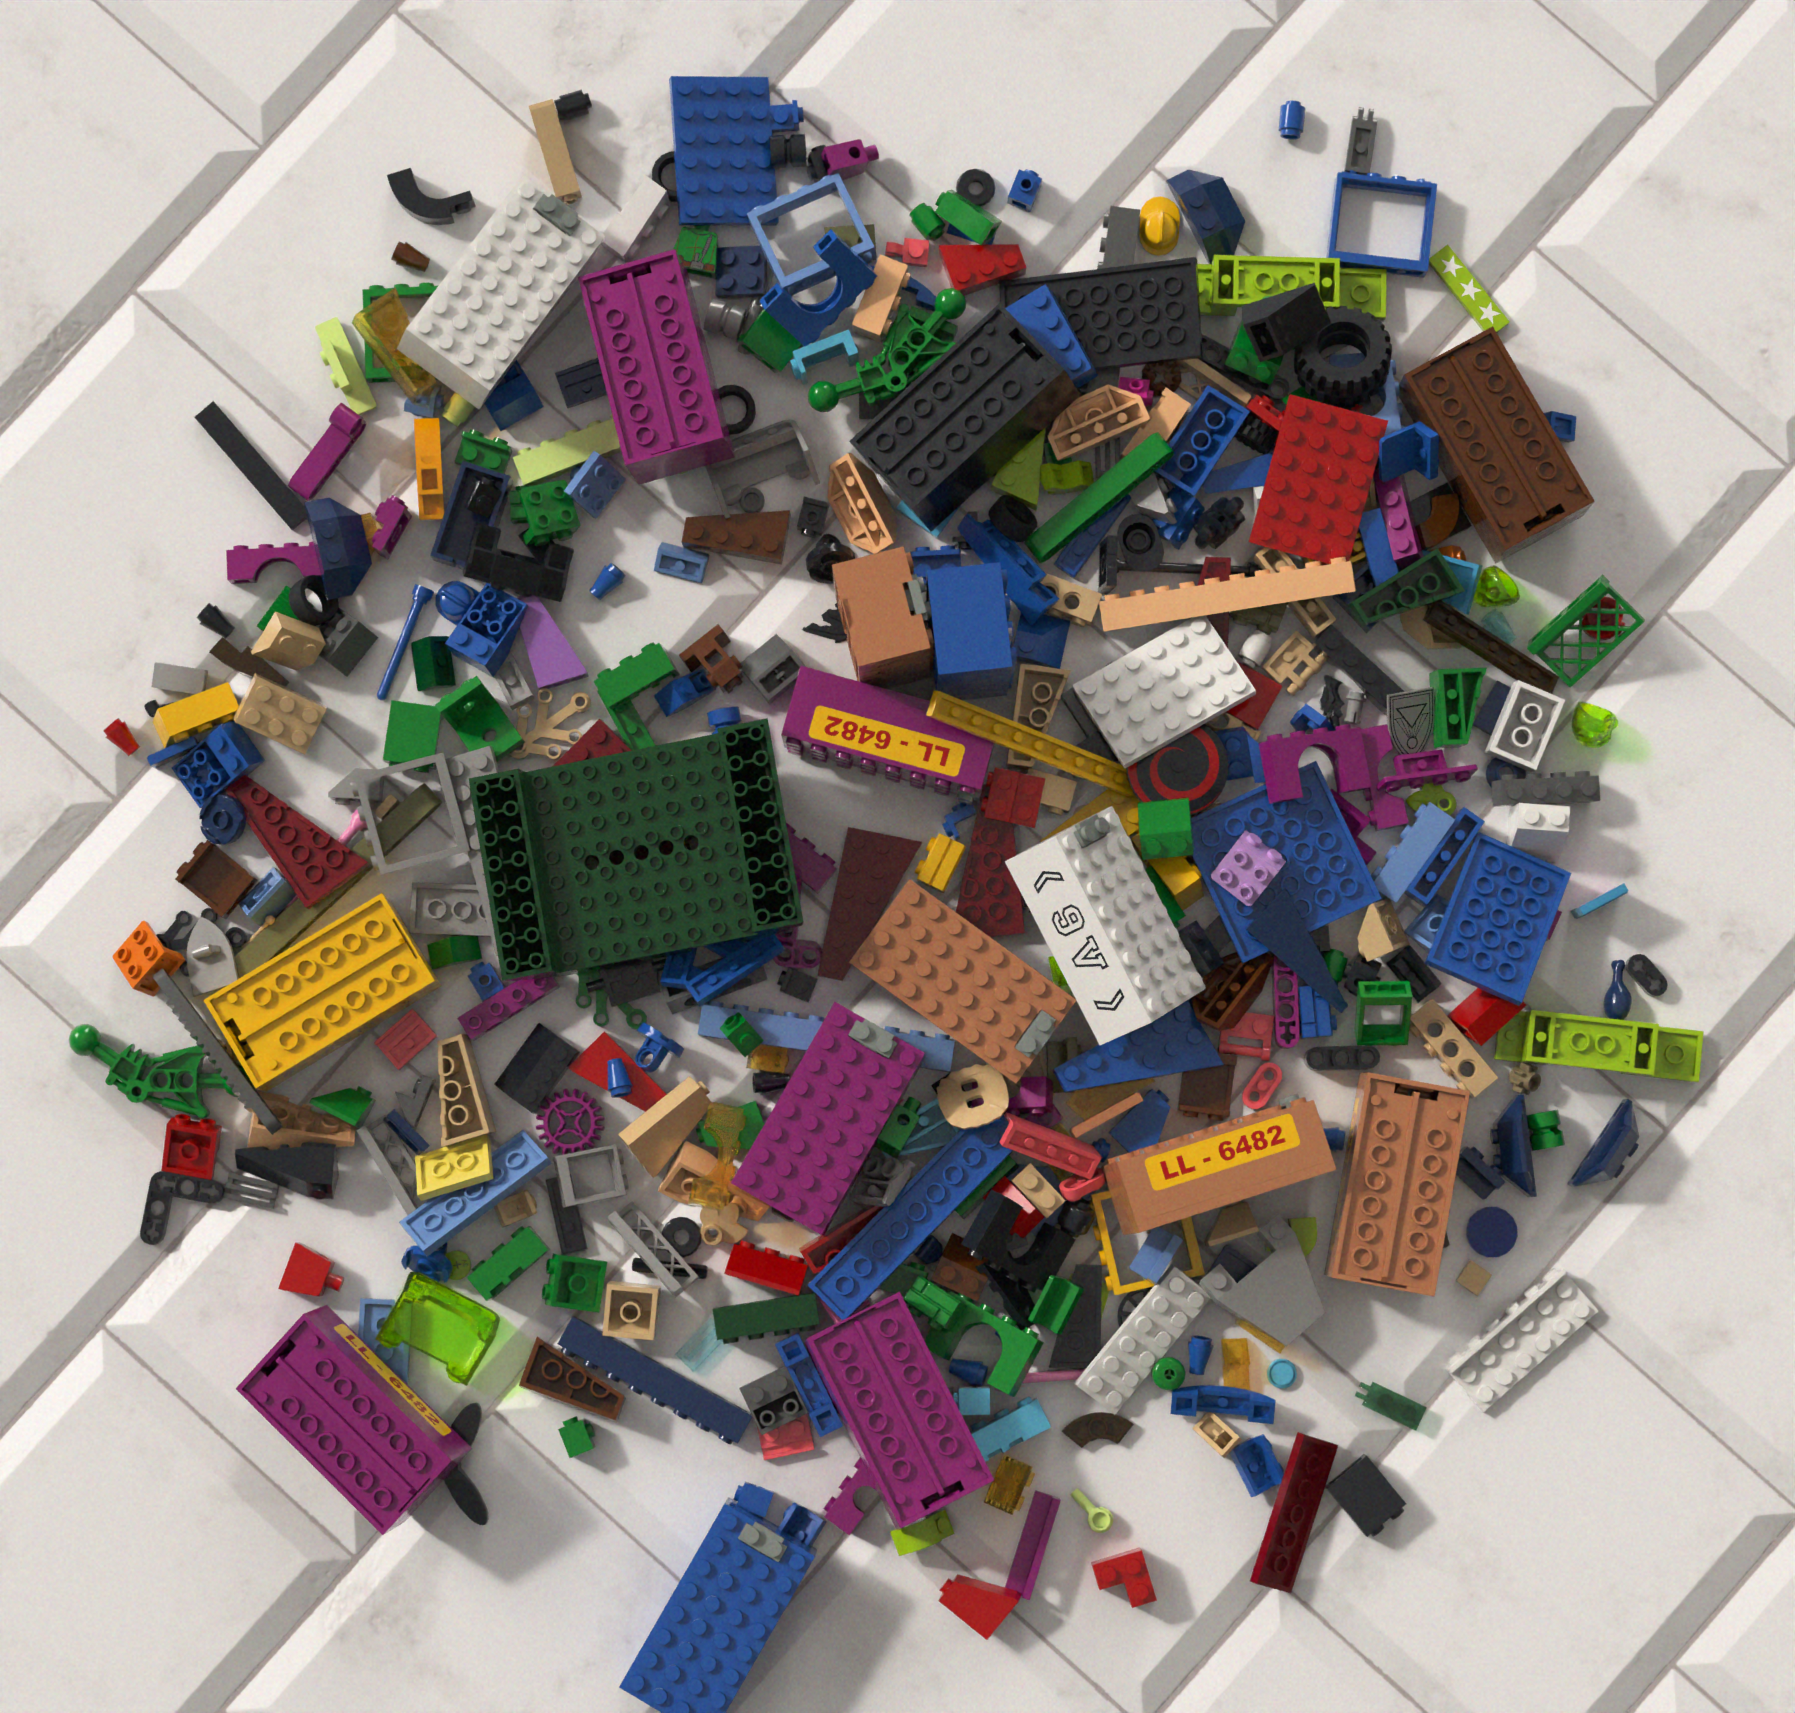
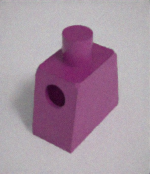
M861 139L824 147L821 157L828 175L839 173L841 179L845 180L864 173L870 161L879 159V153L876 145L864 147Z

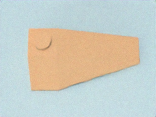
M257 1091L283 1127L272 1135L257 1115L252 1112L248 1148L264 1146L269 1150L279 1149L280 1145L288 1144L290 1148L301 1147L304 1142L335 1144L336 1147L354 1146L356 1126L329 1113L322 1115L311 1111V1106L303 1104L301 1107L289 1102L290 1098L286 1096Z

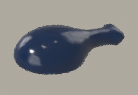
M1614 960L1611 963L1613 969L1612 983L1605 994L1603 1002L1604 1011L1609 1019L1624 1020L1630 1011L1632 999L1629 990L1623 982L1625 962L1624 960Z

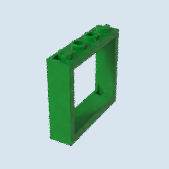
M420 283L419 287H409L408 284H396L394 288L372 285L369 286V289H362L365 372L369 383L438 380L421 366L375 368L372 300L430 297L438 286H434L433 283Z

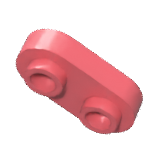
M1269 1062L1262 1064L1257 1069L1242 1092V1101L1246 1107L1259 1109L1267 1103L1282 1080V1071L1278 1065ZM1266 1071H1271L1273 1073L1272 1080H1266L1264 1078V1073ZM1252 1092H1257L1259 1095V1099L1256 1102L1250 1099Z
M1098 1167L1091 1180L1075 1174L1060 1183L1061 1196L1070 1202L1078 1201L1084 1195L1100 1189L1106 1182L1105 1174Z

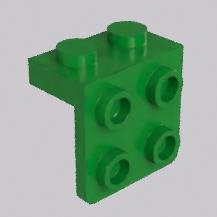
M565 480L529 486L520 490L519 495L530 527L523 535L526 545L535 543V546H542L549 543L550 540L557 538L558 541L568 540L573 537V534L581 526L573 500L564 492L568 486Z

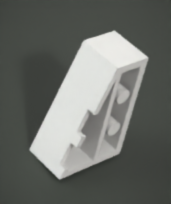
M643 173L638 179L642 184L634 195L629 193L625 199L628 203L620 213H616L603 233L605 238L601 245L625 263L629 258L633 259L640 250L639 244L644 238L648 239L655 230L654 224L659 218L663 219L670 210L667 190Z

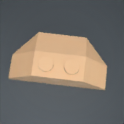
M1108 384L1077 398L1057 416L1048 439L1059 461L1085 453L1128 434L1151 419L1141 396Z
M847 453L829 465L830 477L827 499L849 542L873 554L879 553L895 543L897 516L875 473L851 453Z

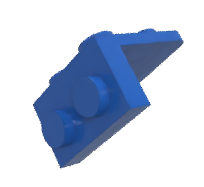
M1419 421L1382 437L1379 441V479L1387 482L1414 469L1429 480L1437 478L1439 434Z

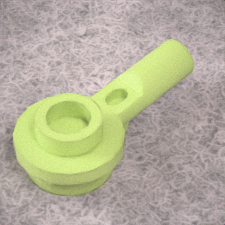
M1078 1488L1070 1494L1088 1514V1525L1093 1531L1103 1533L1111 1528L1113 1515L1107 1508H1096Z

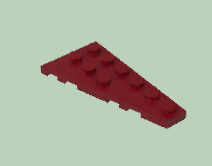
M983 784L956 913L989 937L1025 933L1021 892L1005 861L1017 855L1014 825L984 817L985 812L981 811L983 797H989L990 787Z

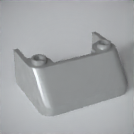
M784 420L732 439L731 443L735 458L705 466L725 518L730 517L727 506L736 504L742 497L741 489L788 472L790 477L796 479H804L811 474L815 485L820 484L810 451L794 420Z

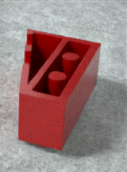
M1018 244L939 245V255L950 286L959 290L964 296L997 285L999 281L1012 280L1026 275V265Z

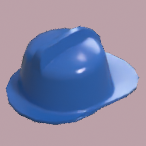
M451 581L444 584L438 590L435 597V605L438 612L444 618L458 625L480 592L463 582Z

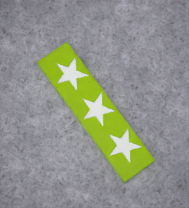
M1448 244L1429 258V265L1482 331L1493 326L1497 333L1509 324L1510 321Z

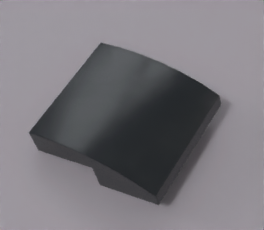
M1448 482L1410 501L1416 526L1425 522L1430 517L1432 511L1431 499L1433 497L1453 494ZM1460 504L1458 519L1454 529L1439 544L1472 526Z

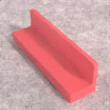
M1005 1113L1004 1116L1009 1124L1000 1140V1144L1003 1147L1091 1180L1102 1158L1093 1145L1010 1113Z

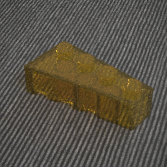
M395 287L357 313L352 324L413 404L431 392L437 382L432 374L397 350L410 322Z

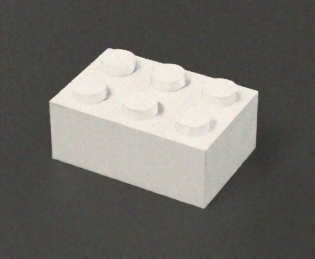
M1520 680L1514 682L1484 753L1529 772L1537 770L1565 700Z

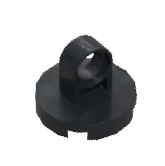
M824 534L817 542L816 548L807 555V571L811 579L819 583L831 584L833 583L832 565L855 559V553L851 548L841 544L834 535Z

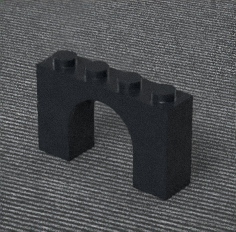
M991 1190L961 1244L970 1249L968 1254L980 1261H982L983 1257L987 1259L986 1265L998 1272L1001 1268L1004 1269V1276L1015 1282H1018L1019 1279L1022 1280V1287L1033 1293L1037 1289L1043 1291L1049 1277L1057 1275L1076 1239L1044 1222L1029 1250L1022 1256L1011 1259L1007 1252V1238L1023 1207L1008 1197Z

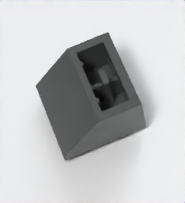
M338 607L337 613L318 627L326 643L319 656L348 677L379 637Z
M775 634L741 662L743 667L740 670L770 705L796 683L800 666H806L793 650Z
M786 1366L739 1388L761 1435L808 1413Z

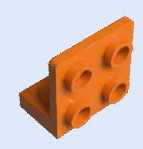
M142 921L113 954L114 961L132 989L153 997L161 989L154 980L153 975L163 968L172 976L185 961L181 953L162 945L146 921Z

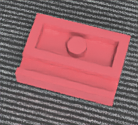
M411 1009L374 1043L398 1070H401L438 1036L416 1011Z
M807 1414L761 1435L758 1429L764 1460L814 1450Z

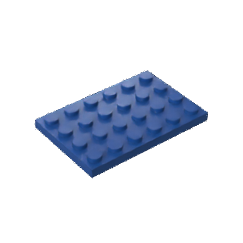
M671 76L669 78L679 225H750L747 213L751 212L753 208L759 205H767L777 198L775 168L772 169L770 136H772L768 77ZM778 217L761 225H777L779 223Z
M1477 832L1424 964L1520 1006L1571 873Z

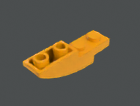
M439 418L414 419L419 520L443 519L444 499Z

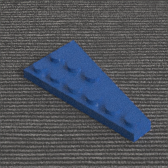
M1187 1000L1152 1023L1105 1044L1097 1045L1054 1068L1052 1071L1064 1092L1067 1093L1098 1086L1120 1084L1122 1082L1197 1071L1211 1067H1221L1224 1064L1201 1023L1197 1021L1195 1012Z

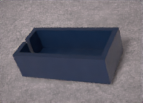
M462 461L430 554L434 561L456 567L457 564L461 570L464 569L476 522L498 528L509 497V491H511L513 485L511 476ZM473 476L480 479L482 476L496 481L495 486L502 491L489 519L464 507L475 485L471 481Z

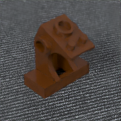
M719 624L679 654V657L691 673L702 665L709 673L706 676L707 680L714 688L719 686L723 693L727 691L729 694L733 691L734 687L743 683L741 680L743 676L739 670L743 666L734 655L729 657L722 649L731 641ZM718 653L723 659L711 667L707 660Z

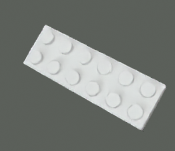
M1172 1264L1074 1383L1115 1415L1152 1371L1154 1364L1166 1354L1211 1298L1198 1283Z

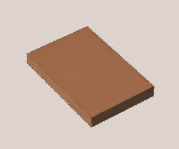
M1133 1093L1073 1126L1069 1131L1073 1138H1077L1144 1100L1140 1093Z

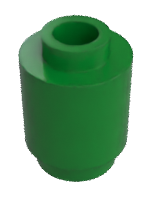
M921 203L911 211L909 216L912 218V224L926 240L932 239L935 241L944 234L945 223L931 206Z
M1330 948L1329 953L1323 952L1322 956L1333 980L1338 985V982L1342 981L1348 959L1343 957L1344 952Z

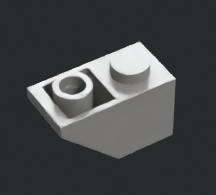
M1155 472L1130 492L1133 504L1142 515L1172 525L1177 523L1174 513L1177 512L1176 506L1171 498L1168 499L1166 494L1169 492V487L1165 479H1159Z
M355 768L328 792V797L335 800V804L350 805V801H360L359 796L354 797L350 782L355 781L354 776L378 769ZM384 776L363 781L370 806H375V802L382 803Z

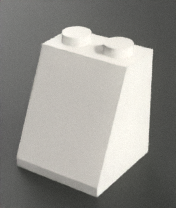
M1528 803L1516 804L1509 809L1507 845L1545 862L1558 863L1569 833L1570 807Z

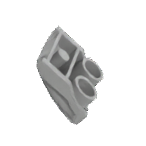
M871 1156L864 1164V1172L857 1177L849 1200L864 1205L890 1206L903 1189L916 1165L910 1160L898 1161L895 1158L882 1160L877 1156Z

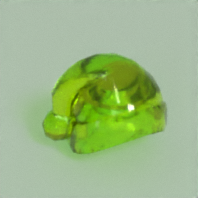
M1495 565L1486 567L1480 574L1473 600L1481 607L1500 608L1502 606H1510L1520 599L1519 589L1506 572Z
M1578 702L1573 711L1571 723L1574 738L1581 745L1589 748L1602 747L1611 740L1612 730L1618 726L1615 714L1590 703Z

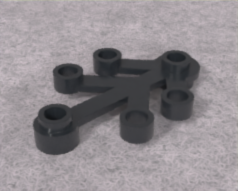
M211 908L204 909L201 917L205 918V914L208 911H212L213 918L210 921L214 923L218 918V914ZM180 911L176 915V920L165 934H157L160 942L165 943L166 948L173 951L181 949L187 951L189 938L194 926L183 939H173L182 927L189 926L192 923V915L189 912ZM183 914L188 916L186 923L180 922V917ZM238 927L230 928L225 934L233 948H240L247 941L245 931ZM236 933L241 935V940L238 943L233 941V936ZM184 961L179 968L183 975L189 977V974L185 972L187 961Z

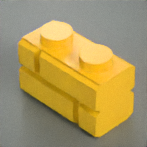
M940 833L937 838L931 837L926 847V851L929 854L925 861L920 860L914 872L918 874L917 881L944 893L965 852L966 846Z

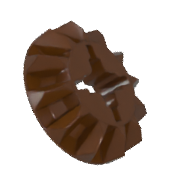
M1174 361L1146 364L1142 370V379L1150 380L1149 390L1154 391V396L1162 397V392L1165 388L1172 392L1178 389L1181 383V372ZM1168 370V373L1164 378L1166 383L1160 381L1159 383L1157 382L1155 384L1154 381L1157 378V374L1155 372L1161 374L1162 372H1166Z

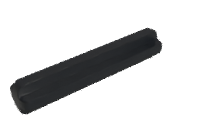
M633 1258L632 1271L654 1274L641 1258ZM659 1260L662 1264H671V1261ZM687 1263L698 1275V1279H705L707 1277L708 1267L706 1265ZM674 1269L673 1276L690 1277L685 1269Z

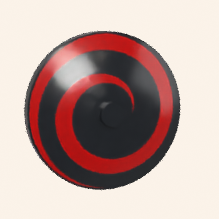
M1203 724L1127 767V780L1134 796L1139 802L1189 798L1191 816H1194L1209 808L1223 791L1228 777V757L1218 735L1207 725Z

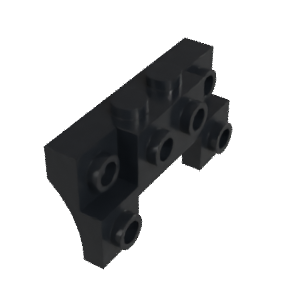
M476 522L469 544V553L463 569L464 577L490 583L493 588L505 590V588L513 589L515 593L521 596L529 597L531 594L558 602L562 601L574 553L573 548L549 542L543 560L497 548L501 534L500 528Z

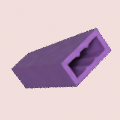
M531 594L529 597L518 596L517 599L528 605L520 625V630L539 690L554 688L589 677L587 670L538 596H532Z

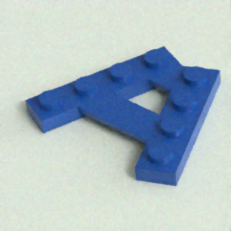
M775 935L754 939L748 943L732 940L706 945L703 947L724 959L707 970L702 971L693 966L698 947L692 948V952L666 957L660 983L664 987L687 989L699 1007H701L784 952L785 949Z

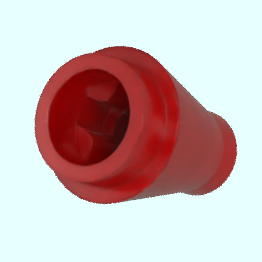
M119 718L103 730L107 735L105 738L123 750L128 756L140 747L126 722H122Z

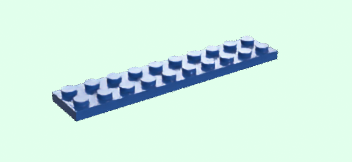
M1004 1115L1000 1119L978 1128L961 1129L904 1186L890 1206H885L808 1284L841 1320L850 1317L1014 1151L1000 1144V1140L1009 1124Z

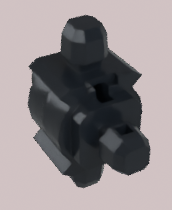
M1238 496L1233 497L1230 501L1226 497H1221L1200 516L1198 522L1193 525L1194 530L1198 533L1195 538V545L1199 549H1204L1208 545L1211 548L1217 549L1238 530L1240 524L1245 521V516L1240 512L1244 507V501Z

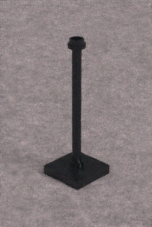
M1107 535L1099 544L1098 593L1109 594L1117 586V573L1119 571H1137L1131 568L1126 561L1117 558L1118 536ZM1161 562L1157 568L1146 572L1201 574L1203 564ZM1248 562L1247 566H1231V575L1244 573L1246 578L1254 577V571H1258V564H1253V562Z

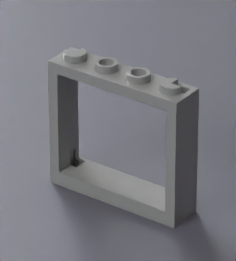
M443 752L354 776L355 781L350 782L354 797L359 796L362 806L357 807L360 821H366L368 831H364L367 846L373 845L375 855L370 856L374 871L379 870L382 875L470 851ZM435 763L457 846L386 865L363 781Z

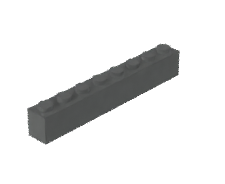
M1111 206L1110 212L1104 213L1103 228L1107 229L1106 238L1101 237L1099 252L1104 253L1103 262H1098L1097 269L1134 264L1140 209ZM1120 368L1096 370L1099 376L1082 385L1081 396L1108 384L1118 388Z

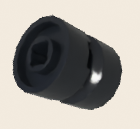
M793 134L789 139H786L784 135L770 136L772 169L786 168L788 164H791L792 167H807L805 134Z

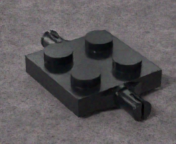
M666 958L656 962L653 959L645 961L634 959L599 966L600 979L586 983L587 990L590 993L604 989L608 994L611 1007L660 993L657 976L658 971L664 969L662 964H665Z

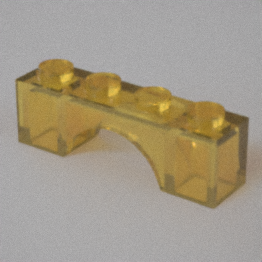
M717 1102L708 1105L704 1130L709 1132L717 1143L718 1160L709 1174L693 1179L688 1201L689 1205L715 1211L723 1210L724 1206L728 1205L730 1199V1191H727L728 1184L735 1175V1166H732L734 1156L738 1155L741 1142L738 1141L739 1131L743 1130L746 1116L743 1115V1108Z

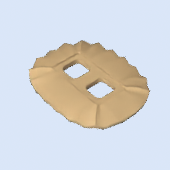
M975 1064L970 1068H962L960 1071L951 1072L947 1078L941 1079L940 1085L937 1087V1098L945 1119L952 1126L963 1130L990 1124L1000 1119L1008 1108L1009 1096L1006 1082L1000 1072L990 1064L984 1066ZM975 1081L978 1083L976 1089L967 1092L962 1091L961 1086ZM983 1098V1105L968 1108V1101Z

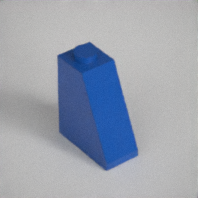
M1151 1089L1142 1098L1144 1101L1135 1105L1108 1132L1128 1153L1158 1143L1171 1108L1167 1104L1169 1098L1161 1090L1158 1089L1155 1092Z

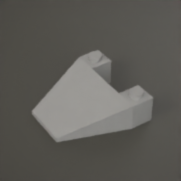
M1278 1214L1262 1227L1257 1234L1272 1251L1269 1257L1238 1283L1219 1264L1200 1280L1199 1285L1215 1304L1284 1346H1287L1323 1316L1325 1310L1296 1233Z

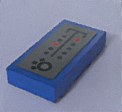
M190 736L184 741L147 757L150 766L156 769L186 755L199 744V741L195 737Z

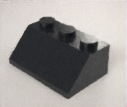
M538 1023L494 1085L531 1113L536 1114L539 1107L543 1105L545 1099L551 1094L580 1051L541 1023Z

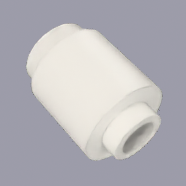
M1254 630L1252 634H1249L1238 654L1241 658L1240 663L1251 669L1254 666L1260 667L1271 648L1272 638L1259 630Z

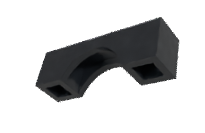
M1332 624L1314 642V650L1318 654L1321 653L1329 664L1337 667L1351 678L1363 691L1366 698L1384 715L1387 714V695L1405 692Z

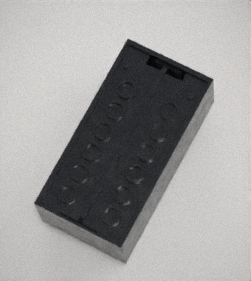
M999 303L849 442L878 476L932 532L1080 396V393L1061 365Z

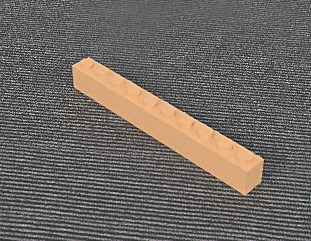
M1346 557L1330 559L1331 564L1321 566L1320 561L1305 563L1306 568L1298 570L1295 569V565L1280 567V572L1270 574V569L1254 571L1255 576L1245 578V574L1241 573L1229 575L1230 580L1220 582L1219 577L1204 579L1205 585L1195 586L1194 581L1179 583L1180 589L1170 590L1169 585L1154 587L1155 593L1145 594L1144 589L1130 591V597L1120 598L1119 593L1105 595V601H1099L1103 631L1356 591L1352 561L1346 562Z

